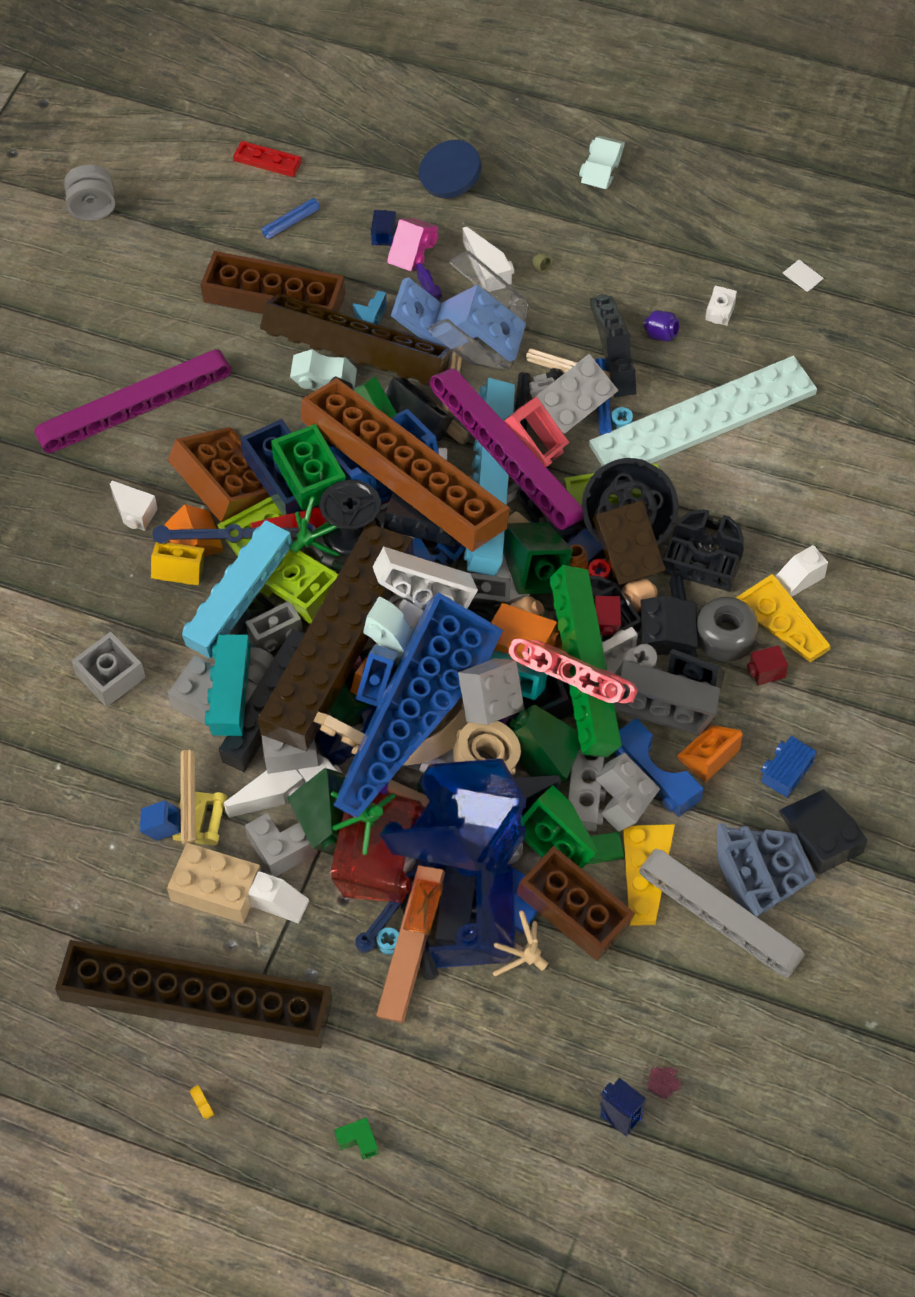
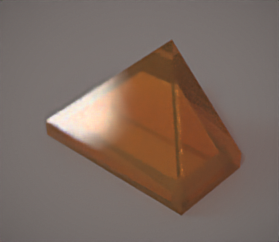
M417 879L404 923V930L426 935L430 934L443 889L442 883Z

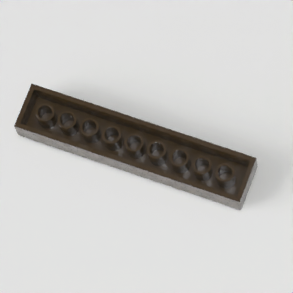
M372 524L365 526L258 717L261 735L303 751H308L321 725L314 722L317 713L320 712L328 715L369 639V636L363 633L367 615L378 597L389 601L394 593L379 584L373 570V565L383 547L414 556L413 538Z
M74 940L69 941L55 987L60 1001L320 1049L333 1000L330 986Z

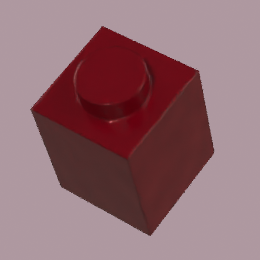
M595 596L594 604L600 635H612L621 626L620 597Z
M780 645L752 652L750 662L747 663V669L750 677L755 678L757 685H762L786 678L788 664Z

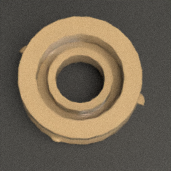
M499 721L488 725L469 722L462 730L457 731V740L453 749V760L457 770L465 779L482 786L487 782H495L499 779H506L509 776L515 775V766L519 761L521 749L517 736L507 725ZM477 751H484L490 754L493 760L482 758Z

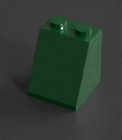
M548 522L507 523V529L504 531L503 555L518 594L553 593L550 586V577L562 565L569 566L573 549Z
M535 704L526 710H521L515 717L511 716L505 725L515 733L519 740L521 749L519 762L531 777L558 775L561 782L567 779L581 747L578 740V731Z
M324 768L288 796L287 799L312 848L341 856L349 853L353 846L360 841L359 823L356 822L336 831L333 830L334 825L353 818L352 815L334 806L336 798L331 796L333 791L339 794L347 774Z

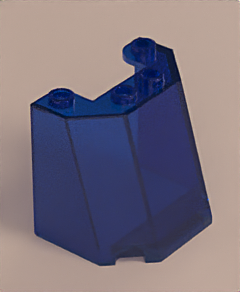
M503 759L429 764L422 774L420 781L422 790L429 802L410 829H403L398 822H389L380 833L391 853L473 871L503 872L526 837V826L522 825V809L526 808V798Z

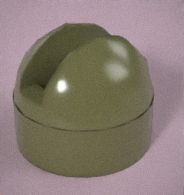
M538 253V255L533 257L532 263L535 269L544 273L551 267L552 258L545 253Z

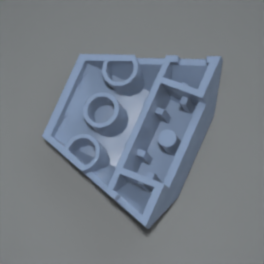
M723 823L717 825V853L720 868L735 902L754 916L761 915L815 881L816 876L796 833L767 829L764 832L753 831L745 826L738 829L727 827V824Z

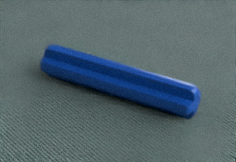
M312 198L262 227L263 235L266 239H270L320 209L319 202Z

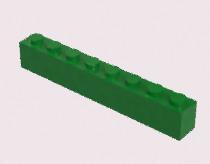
M562 565L550 577L562 650L570 656L602 670H607L588 570ZM572 665L570 668L571 677H574L576 674L575 665ZM569 684L582 754L609 757L622 746L614 703L605 702Z

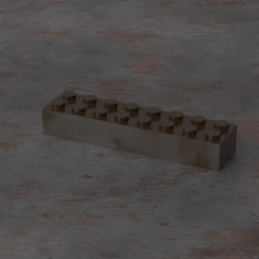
M280 293L266 302L260 329L265 330L270 336L287 337L288 341L300 344L302 342L310 345L309 347L314 350L322 351L324 349L330 351L333 356L340 358L346 356L352 358L357 364L365 365L368 363L374 365L375 369L387 372L389 370L396 372L397 376L409 379L411 377L427 386H430L432 376L446 371L452 349Z

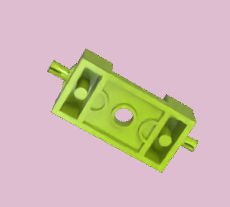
M290 548L259 592L267 597L272 593L280 596L294 606L300 618L311 624L338 574L300 550L295 553ZM291 574H296L294 577L288 578Z

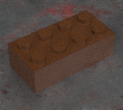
M554 846L520 881L516 892L520 898L596 961L603 956L630 926L635 915L630 908Z

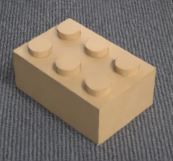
M186 843L167 890L172 902L244 924L251 907L248 892L258 871L261 872L258 864Z

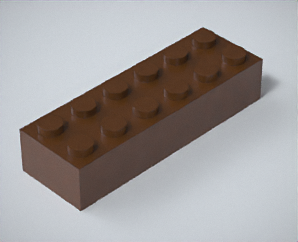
M219 251L213 252L200 285L203 302L260 314L264 313L266 302L278 293L339 312L346 293L344 276Z

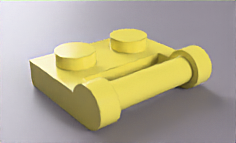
M195 792V843L206 845L218 844V829L224 802L228 800L226 794ZM207 805H214L208 832L202 833ZM181 833L172 835L173 840L181 841Z

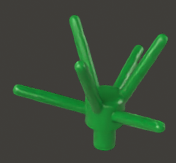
M312 496L309 500L305 518L301 519L300 513L298 511L295 512L299 532L295 535L297 539L289 547L297 553L304 545L306 547L312 545L331 555L340 557L339 552L314 541L317 537L329 533L338 527L326 522L312 532L307 528L315 497Z
M333 791L331 796L337 798L338 793ZM395 793L390 794L377 805L370 803L358 818L353 817L334 825L333 830L336 831L360 820L365 822L362 854L367 855L370 833L375 831L376 820L383 814L382 807L396 797Z

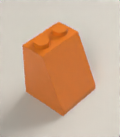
M504 603L501 604L491 621L492 624L503 630L494 649L509 654L512 641L516 639L538 640L556 647L559 641L560 633H557L556 621ZM524 643L517 647V655L520 658H524L522 654L526 645Z

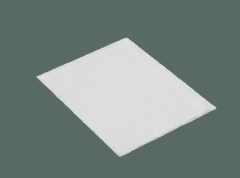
M800 260L783 272L785 276L806 292L824 279Z

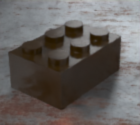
M643 500L597 514L593 517L606 561L610 566L613 582L621 586L665 571Z

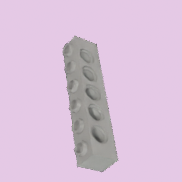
M580 747L572 766L568 800L573 804L587 832L596 834L597 825H602L603 816L601 815L603 809H599V802H605L606 789L601 786L596 777L606 764L604 763V757L582 754ZM593 756L596 760H588L586 757ZM592 779L594 782L586 783L583 780ZM590 802L592 805L583 806L581 803Z

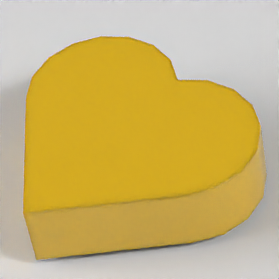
M199 1084L191 1088L189 1092L203 1118L207 1120L214 1116Z

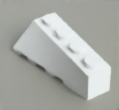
M387 547L382 548L373 565V570L379 584L402 598L406 597L420 609H425L427 603L438 592L467 609L478 591L470 573Z

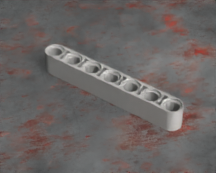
M654 849L639 868L640 874L647 881L779 975L790 977L804 958V952L797 945L664 851Z

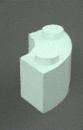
M598 136L595 140H592L589 149L591 154L580 169L581 183L607 189L613 180V176H610L613 168H618L625 142L604 136Z
M311 349L293 355L290 378L297 382L301 388L316 391L328 384L336 376L351 383L354 389L357 369L346 357H327Z
M378 597L367 615L363 633L371 637L378 645L398 651L397 665L412 636L414 627H409L403 619L405 614L389 601Z

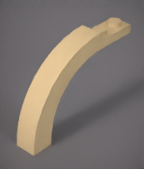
M462 697L413 752L404 765L420 764L433 760L454 748L457 740V731L462 730L469 723L466 722ZM318 712L314 722L321 725L320 730L331 736H334L335 733L342 736L341 741L352 746L351 753L356 755L365 734L327 714Z

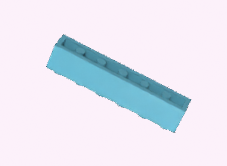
M266 520L260 527L254 530L252 539L247 546L245 545L241 548L238 558L227 567L224 577L220 583L214 585L211 595L206 602L200 604L193 620L184 626L182 637L187 647L210 659L212 658L213 644H217L218 635H228L290 550L289 546L292 544L290 532Z

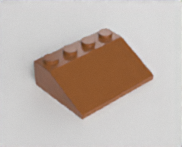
M231 427L175 440L168 461L220 522L270 497L242 456L240 437Z

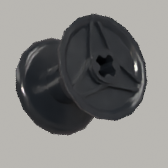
M357 480L340 481L328 487L321 496L319 507L322 516L326 519L324 524L329 522L331 525L338 527L322 535L324 543L342 556L350 555L366 525L372 524L381 527L376 517L380 511L381 500L378 492L371 485Z

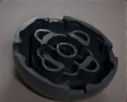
M622 458L605 464L590 478L582 496L583 521L588 532L601 544L598 534L594 531L596 527L593 517L626 504L643 500L657 546H659L671 533L678 516V497L672 481L664 471L643 459ZM637 488L641 491L640 498L632 496L631 492L633 489ZM610 495L618 497L617 504L613 505L608 501Z

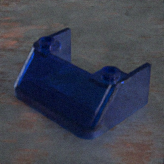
M470 850L429 854V859L436 869H442L445 872L446 866L456 867L462 876H476L477 923L466 924L458 929L456 945L429 947V953L437 968L509 962L514 957V954L494 947V944L499 943L516 949L515 876L512 867L506 862Z

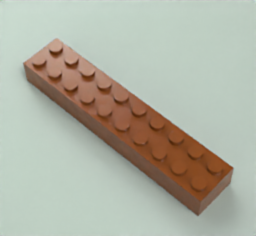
M338 378L302 399V422L308 426L316 424L324 439L471 552L507 529L510 511L507 505Z

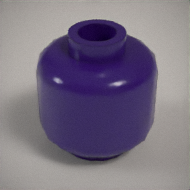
M655 310L645 319L644 329L647 331L650 339L669 342L678 335L680 322L672 312Z

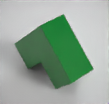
M367 1117L334 1129L340 1150L357 1145L362 1160L379 1154Z

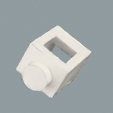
M715 285L707 307L706 320L728 326L735 307L737 291Z

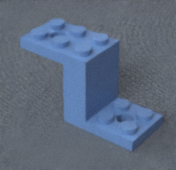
M409 277L402 280L391 314L394 319L421 339L454 348L478 337L509 362L517 357L526 326L522 319L478 284L441 303Z

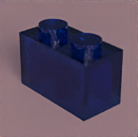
M619 1077L614 1084L610 1082L601 1093L600 1117L626 1137L643 1117L646 1098Z

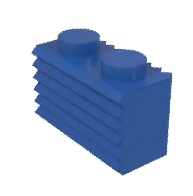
M790 736L787 742L781 741L774 752L776 754L775 758L772 761L768 759L761 769L763 773L762 783L788 798L814 763L817 751L794 738V736Z

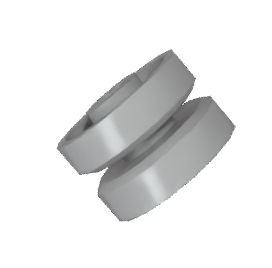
M81 165L71 169L66 174L64 179L66 205L68 212L73 217L80 220L93 221L102 219L113 211L115 207L111 174L105 168L98 165Z

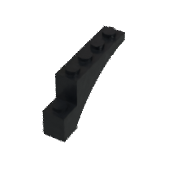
M603 294L598 295L596 298H590V307L598 328L606 368L610 372L611 382L618 389L613 394V397L636 395V371L631 361L630 334L613 296Z

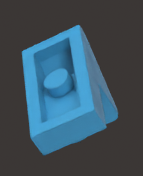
M377 291L375 298L370 299L368 307L353 303L354 317L379 325L387 309L386 292Z

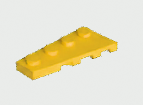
M773 574L736 597L750 605L757 616L758 624L811 663L831 650L827 640Z
M675 824L636 825L623 829L628 908L635 913L630 926L656 924L662 891L647 881L640 874L639 868L654 849H660L669 855Z

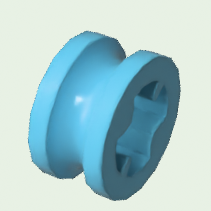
M625 407L616 408L612 413L613 428L618 429L632 423L633 414L631 410Z
M384 928L378 933L377 946L382 953H394L399 936L398 931L393 928ZM384 938H395L393 939V945H390L389 943L383 944Z

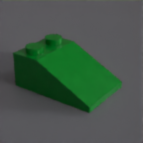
M554 786L550 787L538 798L513 828L542 858L554 846L582 869L598 852L573 804Z

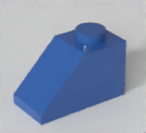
M377 644L374 645L369 652L356 700L378 706L393 675L399 655L398 651Z

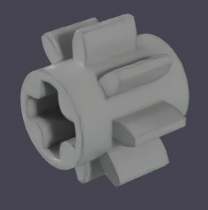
M546 373L533 377L534 381L529 383L532 398L554 382L553 377L547 378Z

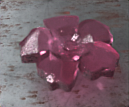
M658 1067L651 1069V1081L647 1082L648 1090L654 1094H657L659 1091L661 1099H667L672 1095V1091H679L681 1084L678 1078H674L676 1070L672 1067H665L663 1071Z

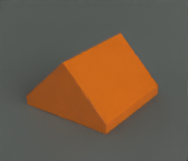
M186 504L165 523L169 530L216 529L211 511ZM220 539L170 540V543L204 548V557L224 551Z
M710 725L680 752L677 757L706 783L740 751L743 733L737 729Z

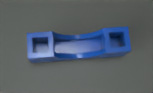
M637 718L619 730L622 746L614 752L615 755L618 757L625 753L660 788L657 795L662 799L664 807L669 812L673 811L680 817L702 800L704 788L687 771L670 773L659 769L653 764L648 754L652 747L653 735Z

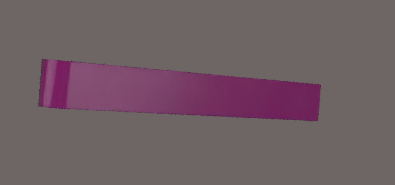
M215 349L45 421L35 428L34 434L44 452L53 453L223 380L231 374L232 368L222 351Z
M451 368L432 376L430 386L436 396L558 529L563 530L583 519V509L580 504L456 369Z

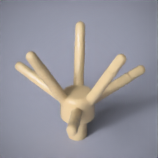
M524 911L519 912L528 941L524 948L497 931L494 933L497 938L511 946L495 943V948L521 957L494 971V976H498L524 962L528 965L533 963L541 971L548 965V962L540 956L541 950L537 948V922H532V929L530 931Z

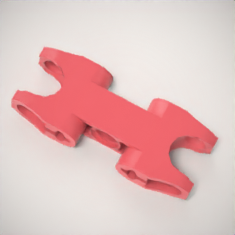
M516 639L512 641L509 649V654L515 661L533 670L544 672L569 683L582 692L605 702L631 703L637 694L638 689L631 681L570 656L565 651L542 641ZM522 643L526 644L522 652L524 658H520L517 655V647ZM572 665H575L577 670L574 677L570 675ZM623 684L630 688V694L626 699H622L626 690Z

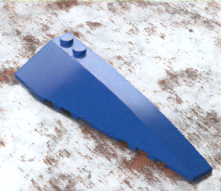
M439 592L427 603L370 721L334 806L355 818L360 816L382 788L392 779L395 773L462 697L458 672L489 661L503 632L502 629Z

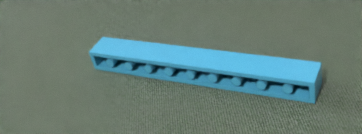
M488 378L485 386L480 387L478 394L503 421L513 414L515 384ZM475 440L473 451L477 453L472 462V469H475V472L471 479L506 505L508 474L486 449ZM504 531L473 552L466 548L464 560H467V571L496 576L502 564Z

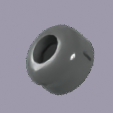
M720 597L708 602L698 611L697 630L700 649L709 657L720 661H735L748 655L758 644L757 633L759 626L754 610L744 601L733 597ZM722 622H730L737 629L724 630L717 625Z

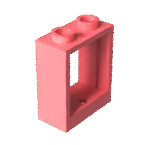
M537 396L504 420L507 426L545 467L552 463L550 458L555 460L564 453L562 448L570 443ZM526 418L548 449L544 454L541 453L521 425L520 421Z

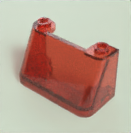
M379 792L371 803L377 805L392 793L386 792L383 794ZM396 795L394 799L382 807L383 814L376 820L374 826L371 825L367 855L362 854L365 822L360 820L340 829L331 867V877L344 898L404 903L405 893L407 894L410 890V879L406 877L403 869L412 828L418 827L421 822H424L426 816L425 807L420 801ZM344 811L342 822L353 818L352 815Z

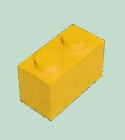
M156 542L151 555V578L199 586L204 568V548L168 542L166 544H158Z

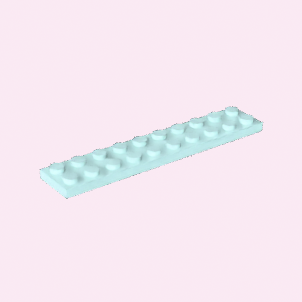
M793 355L611 431V433H606L589 440V446L602 466L622 458H638L652 464L816 394L817 388Z

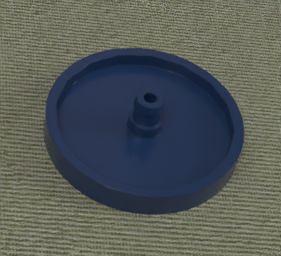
M448 140L433 147L424 156L419 168L421 183L426 191L435 197H457L467 192L477 182L482 170L481 158L475 147L466 141Z

